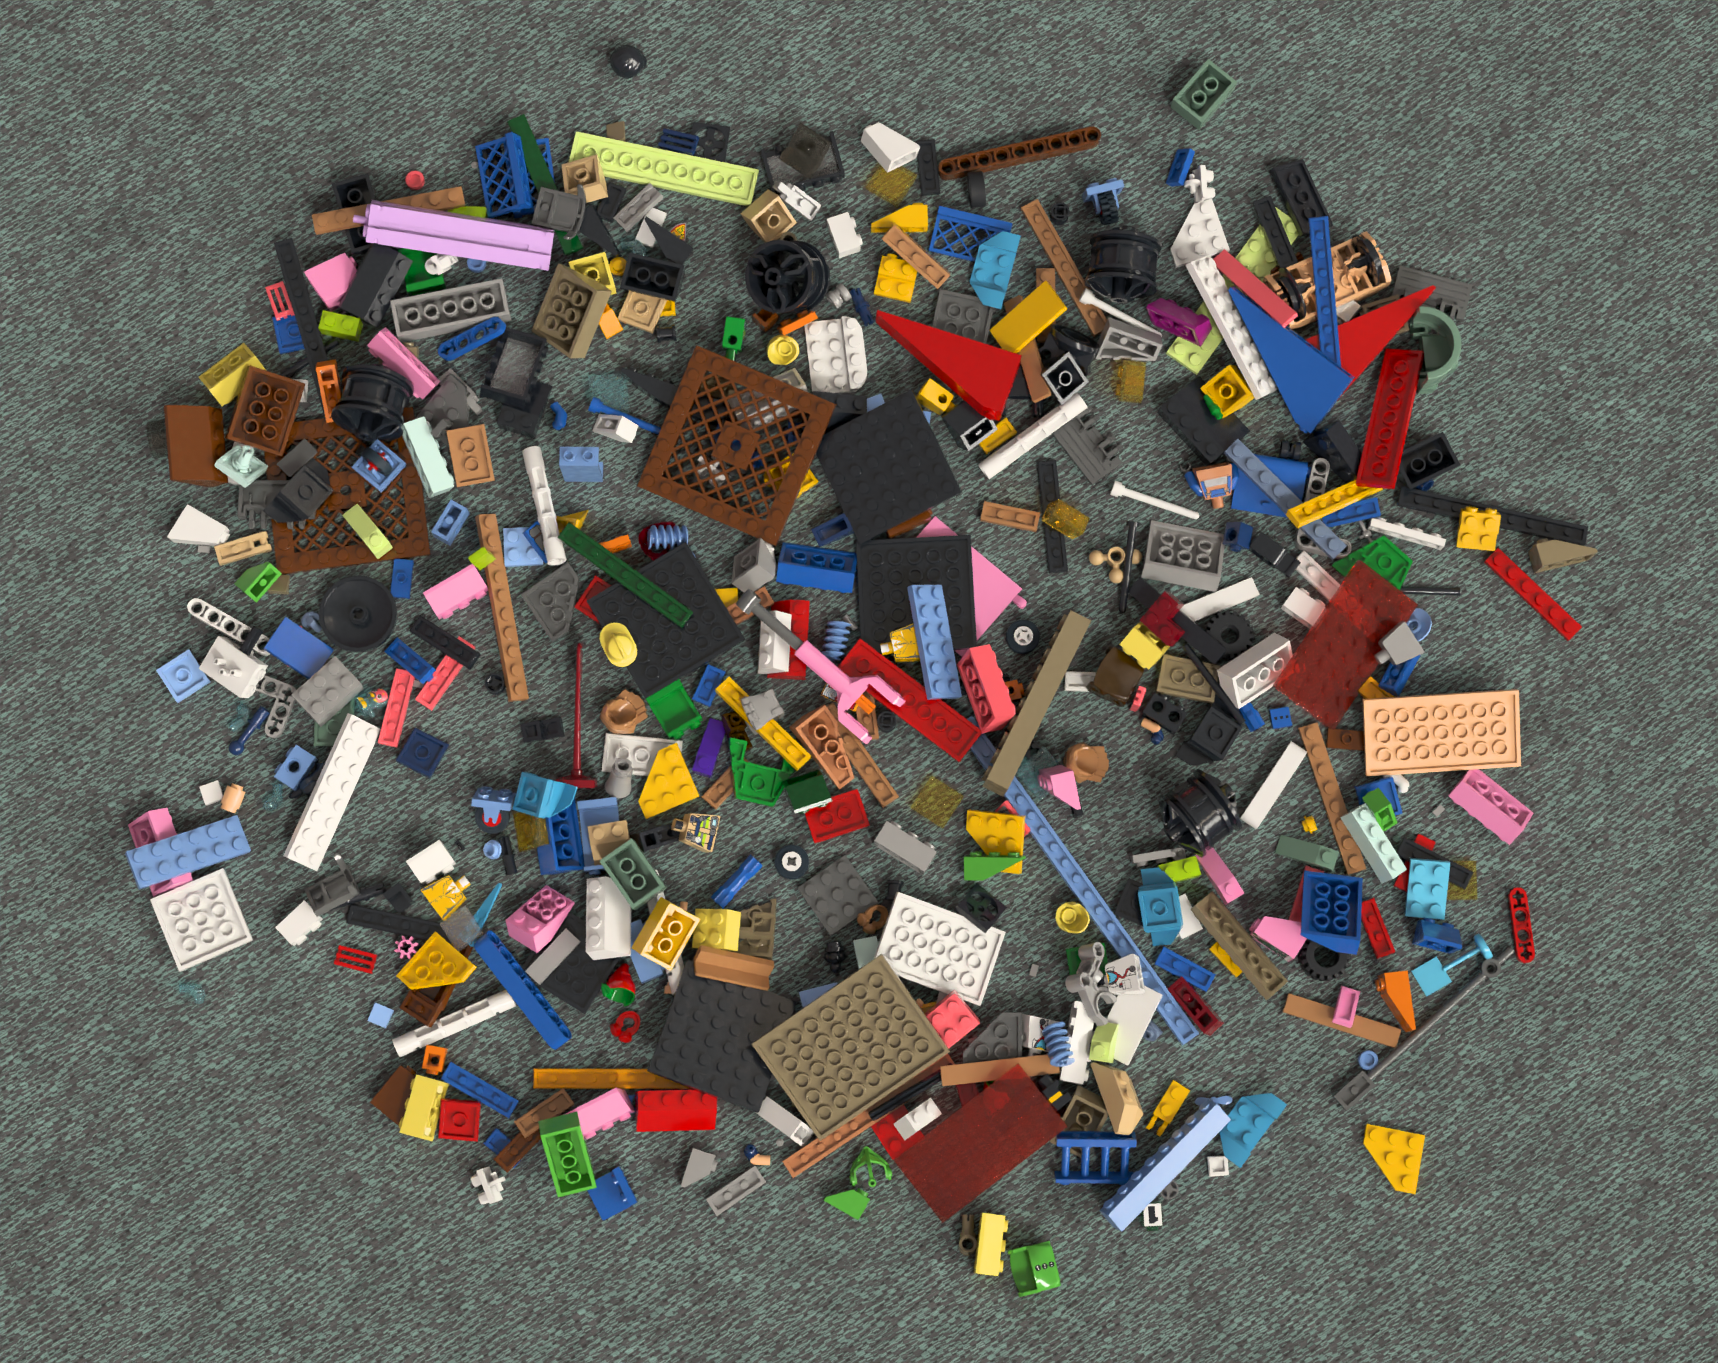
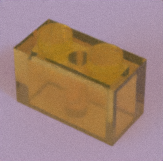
M1123 360L1122 366H1118L1117 377H1121L1120 384L1116 385L1115 395L1119 396L1118 401L1141 404L1146 362Z
M1060 499L1048 504L1042 517L1043 522L1071 539L1084 533L1090 519Z

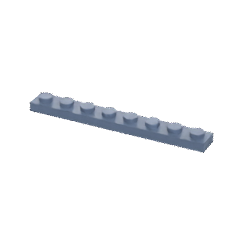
M1239 439L1224 452L1285 514L1289 509L1303 503ZM1320 519L1299 527L1331 560L1336 558L1347 547Z

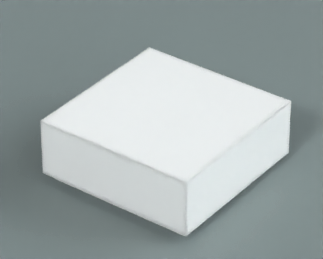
M218 780L199 787L206 806L222 800L223 792Z
M1224 1155L1207 1157L1209 1177L1229 1175L1228 1159Z

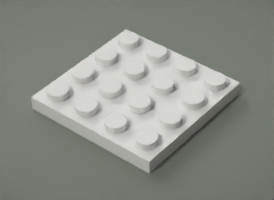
M223 868L150 899L180 972L253 941Z

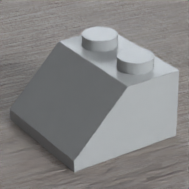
M758 539L734 556L731 583L744 593L748 588L753 592L757 591L762 585L770 582L775 577L776 563L763 539Z

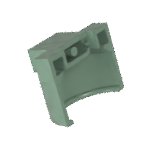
M1419 306L1409 321L1411 340L1419 339L1420 351L1424 353L1417 393L1427 394L1433 393L1438 384L1458 367L1462 344L1459 330L1447 314L1432 307ZM1431 328L1437 332V334L1428 335V333H1431Z

